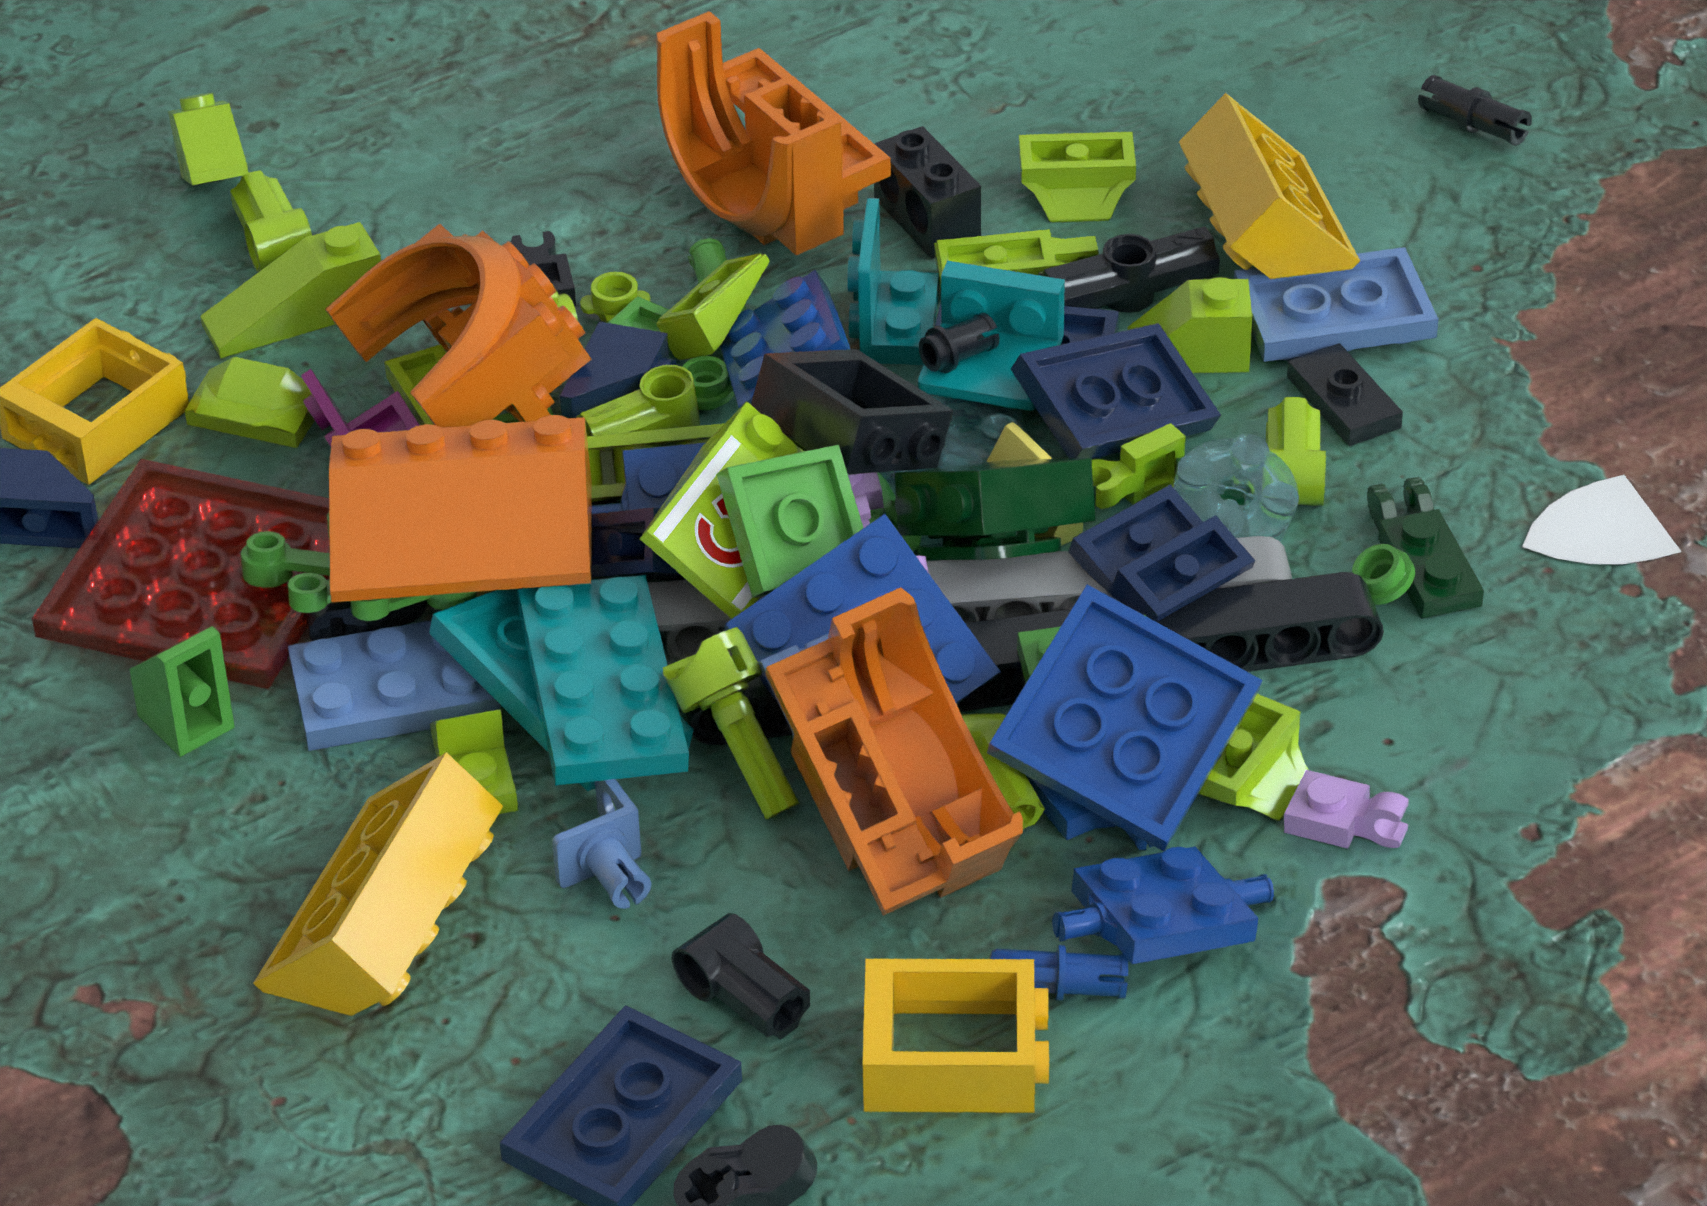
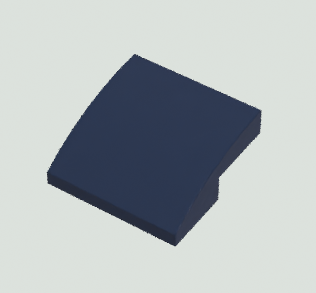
M1171 484L1073 537L1068 551L1078 564L1113 597L1155 622L1250 570L1256 561L1216 515L1203 522Z

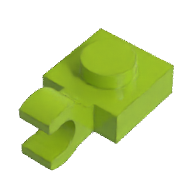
M1170 423L1122 445L1119 461L1092 460L1093 486H1096V506L1099 509L1109 508L1116 505L1124 497L1134 505L1170 484L1174 488V462L1176 458H1185L1186 436Z

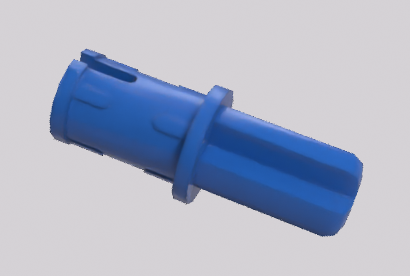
M1058 945L1056 952L995 949L989 959H1034V988H1048V993H1054L1055 1000L1062 1001L1064 994L1117 997V999L1126 998L1128 983L1124 982V977H1121L1128 976V959L1124 954L1066 952L1065 945ZM1099 975H1116V976H1099Z

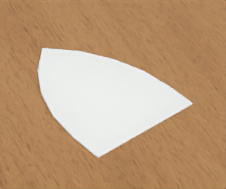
M1625 475L1597 481L1575 489L1550 504L1532 523L1522 548L1549 557L1585 564L1624 565L1654 560L1681 552Z

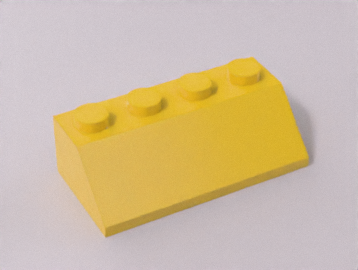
M1227 93L1179 141L1188 160L1184 168L1201 187L1197 195L1213 212V216L1209 219L1211 224L1226 239L1222 247L1227 255L1241 268L1249 270L1253 265L1270 279L1350 270L1360 262L1305 156Z
M447 752L368 797L253 984L263 993L353 1016L376 1003L386 1006L393 1002L404 991L411 979V975L406 970L412 960L422 953L437 936L439 927L435 924V921L439 914L465 888L467 880L462 875L469 863L476 860L492 842L494 834L489 829L503 805Z

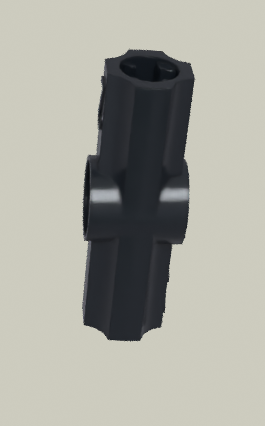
M1204 226L1152 241L1136 234L1117 235L1110 238L1104 244L1103 254L1044 269L1038 275L1065 279L1064 306L1091 309L1108 306L1119 312L1131 313L1148 308L1153 303L1155 292L1180 286L1188 280H1202L1219 274L1220 258L1216 251L1214 237Z

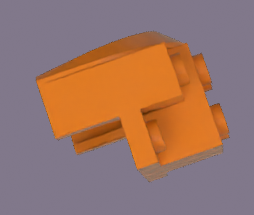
M710 11L656 33L657 95L661 122L674 161L697 198L713 213L752 234L763 245L778 239L796 256L844 235L843 210L858 204V191L891 176L890 157L760 48L723 63L721 21ZM734 104L745 113V128Z
M438 224L416 243L400 249L380 261L325 308V311L365 362L418 322L422 321L438 344L443 346L446 354L410 393L433 424L441 428L472 426L480 421L492 420L503 410L510 413L518 422L536 421L541 417L549 416L551 414L547 409L555 403L550 393L592 360L578 340L585 334L584 329L564 305L559 308L551 296L556 292V289L543 271L535 263L529 266L522 254L510 241L501 246L483 230L476 236H467L466 234L453 236L441 224ZM472 304L464 311L459 307L462 305Z
M900 587L833 617L827 640L766 667L765 674L794 732L791 754L848 871L857 867L860 868L883 916L935 891L942 898L1002 869L1011 847H1013L1023 833V817L1020 811L1014 814L1008 805L957 707L925 635L913 596Z

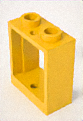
M95 318L0 387V430L2 439L21 449L49 451L78 480L90 485L185 413V409L189 404L183 362L170 353H164L140 341L129 332L119 330ZM103 377L132 391L92 422L63 408Z
M865 959L862 1064L864 1112L1035 1113V1084H1049V1041H1035V1030H1048V988H1034V959ZM894 1014H1016L1017 1052L893 1051Z

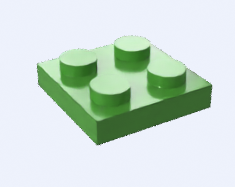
M839 445L731 466L716 474L752 598L769 594L863 529Z

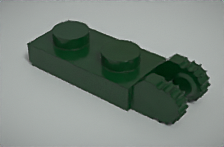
M1422 477L1408 478L1404 481V501L1411 514L1397 517L1394 499L1390 492H1388L1385 484L1369 486L1367 488V506L1379 531L1378 540L1380 544H1388L1405 552L1414 564L1415 577L1406 592L1420 618L1482 607L1484 589L1440 510H1434L1431 492L1427 485L1424 484Z

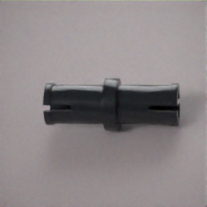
M1436 75L1429 76L1421 87L1422 90L1435 95L1430 98L1419 94L1418 104L1420 108L1427 111L1431 110L1456 120L1459 128L1471 133L1481 130L1506 140L1514 146L1520 145L1529 133V131L1517 127V124L1521 123L1531 126L1532 116L1530 112L1492 99L1490 92L1475 87L1468 90L1445 81Z

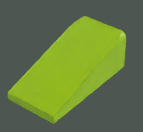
M759 253L724 261L658 319L659 321L656 325L660 332L668 334V346L677 359L684 360L711 355L718 349L770 261L766 254L761 255Z

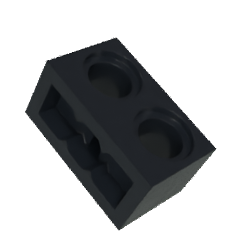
M924 126L903 131L896 136L874 143L891 160V176L874 183V198H879V204L931 259L935 258L934 243H937V240L981 236V185Z

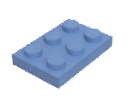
M1406 248L1358 253L1360 262L1350 270L1270 279L1257 268L1234 270V279L1249 280L1252 335L1263 361L1290 360L1339 343L1348 352L1360 348L1405 344L1411 341L1437 338L1439 319Z
M431 621L381 628L374 631L318 639L287 646L308 751L431 729L430 723L437 720L499 709L501 711L500 704L429 634Z

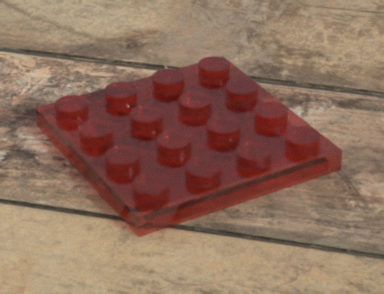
M140 459L32 617L35 637L145 661L213 626L220 633L227 680L269 689L289 657L288 646L297 644L308 626L306 613L295 611L290 607L288 582L280 586L268 588L248 584L242 575L241 551L247 545V539L250 536L259 532L269 531L281 534L285 542L292 549L330 553L327 527L329 498ZM293 571V577L305 572ZM322 575L326 580L330 579L329 575Z

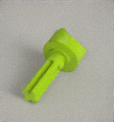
M735 627L702 641L695 655L663 667V675L683 713L697 708H701V710L711 708L712 717L719 731L722 732L765 819H770L796 806L799 802L754 715L755 712L748 698L742 693L749 688V682L762 674V670L743 633L738 627Z

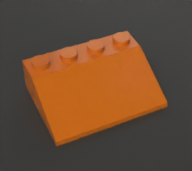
M549 415L541 417L536 421L513 423L484 420L472 426L446 428L425 424L405 431L377 433L370 429H359L351 431L346 435L332 436L329 462L331 602L591 583L592 480L585 417L566 418L560 415Z

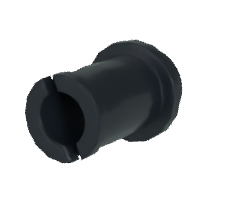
M981 312L974 315L973 318L946 329L941 326L928 329L925 337L919 341V354L924 365L932 372L940 371L947 374L956 370L960 361L997 348L1000 339L999 333L985 338L982 335L984 332L997 328L996 323L987 313Z

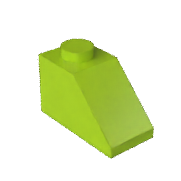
M213 93L193 95L179 99L181 109L168 111L181 178L191 185L248 175L247 162L230 104L225 101L215 102Z
M1222 277L1188 280L1127 327V330L1159 323L1192 373L1249 372L1252 332L1249 280Z

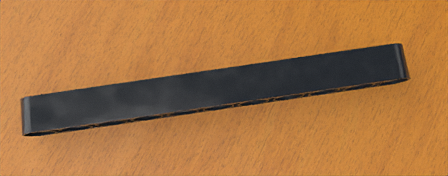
M1338 572L1214 589L1157 622L1247 672L1357 657L1373 650L1380 643L1384 634L1383 624L1366 582L1360 575L1352 572ZM1071 609L965 623L998 667L1000 673L995 679L957 705L959 711L1013 705L1026 684L1017 652L1018 632L1060 627ZM757 677L749 682V688L742 693L748 698L766 739L792 735L793 733L780 706L760 678ZM697 708L686 712L688 723L694 729L693 737L696 740L707 745L728 744L712 717L711 708L706 710Z

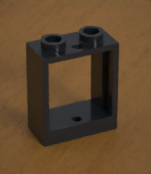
M857 349L764 354L751 405L757 411L772 418L787 437L808 451L839 445L848 475L937 468L954 411Z

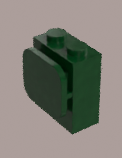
M1091 458L1001 460L894 472L895 508L900 535H928L930 539L943 538V543L917 546L918 556H925L926 560H991L1061 551V537H1035L1034 534L1045 533L1049 527L1096 521Z

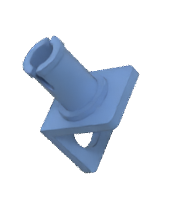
M616 779L595 781L597 810L600 817L553 837L555 878L562 888H566L595 876L616 907L630 908V902L622 892L623 888H625L636 905L647 897L651 889L650 878L634 861V859L642 857L638 809ZM612 800H613V802H614V804H615V806H616V809H617L616 811H615V808H614V806H613Z

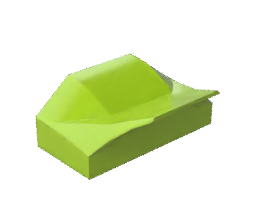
M1099 132L1019 135L1021 183L1035 194L1050 222L1109 221L1122 193L1136 180L1133 133Z
M232 357L209 369L185 409L186 423L191 426L297 448L315 421L303 402L312 393L304 380L289 368Z
M1257 694L1198 794L1235 806L1248 807L1280 821L1284 817V813L1305 771L1309 770L1298 744L1301 711Z

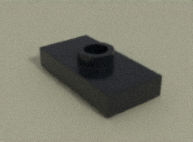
M1340 343L1288 361L1287 378L1315 409L1320 410L1323 418L1349 446L1402 427L1403 411Z

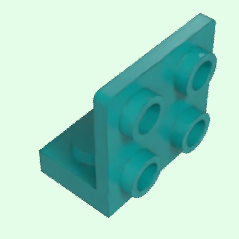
M867 198L865 218L854 219L852 253L853 255L860 256H849L848 292H853L854 301H859V303H850L849 338L859 339L860 352L879 364L924 365L919 354V341L925 337L928 329L935 327L939 295V273L917 272L914 270L880 271L879 198Z
M947 261L941 274L940 326L946 329L984 312L994 320L997 328L984 332L982 335L985 338L999 333V345L993 350L984 351L960 361L956 370L947 374L940 371L932 372L923 365L918 377V388L927 394L939 395L950 399H963L1011 409L1035 410L1036 407L1012 373L1011 367L1021 353L1061 344L1064 336L1065 279Z

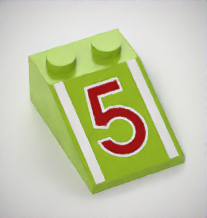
M746 401L701 447L640 537V540L733 619L756 603L760 597L752 598L716 474L727 467L804 451L782 432L780 426L772 418L761 414Z

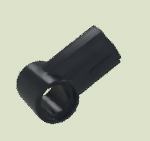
M727 913L672 952L671 960L676 975L683 986L695 998L708 1002L716 996L766 1037L774 1035L782 1039L798 1027L800 1019L810 1007V990L764 954L762 944L752 927L736 914Z

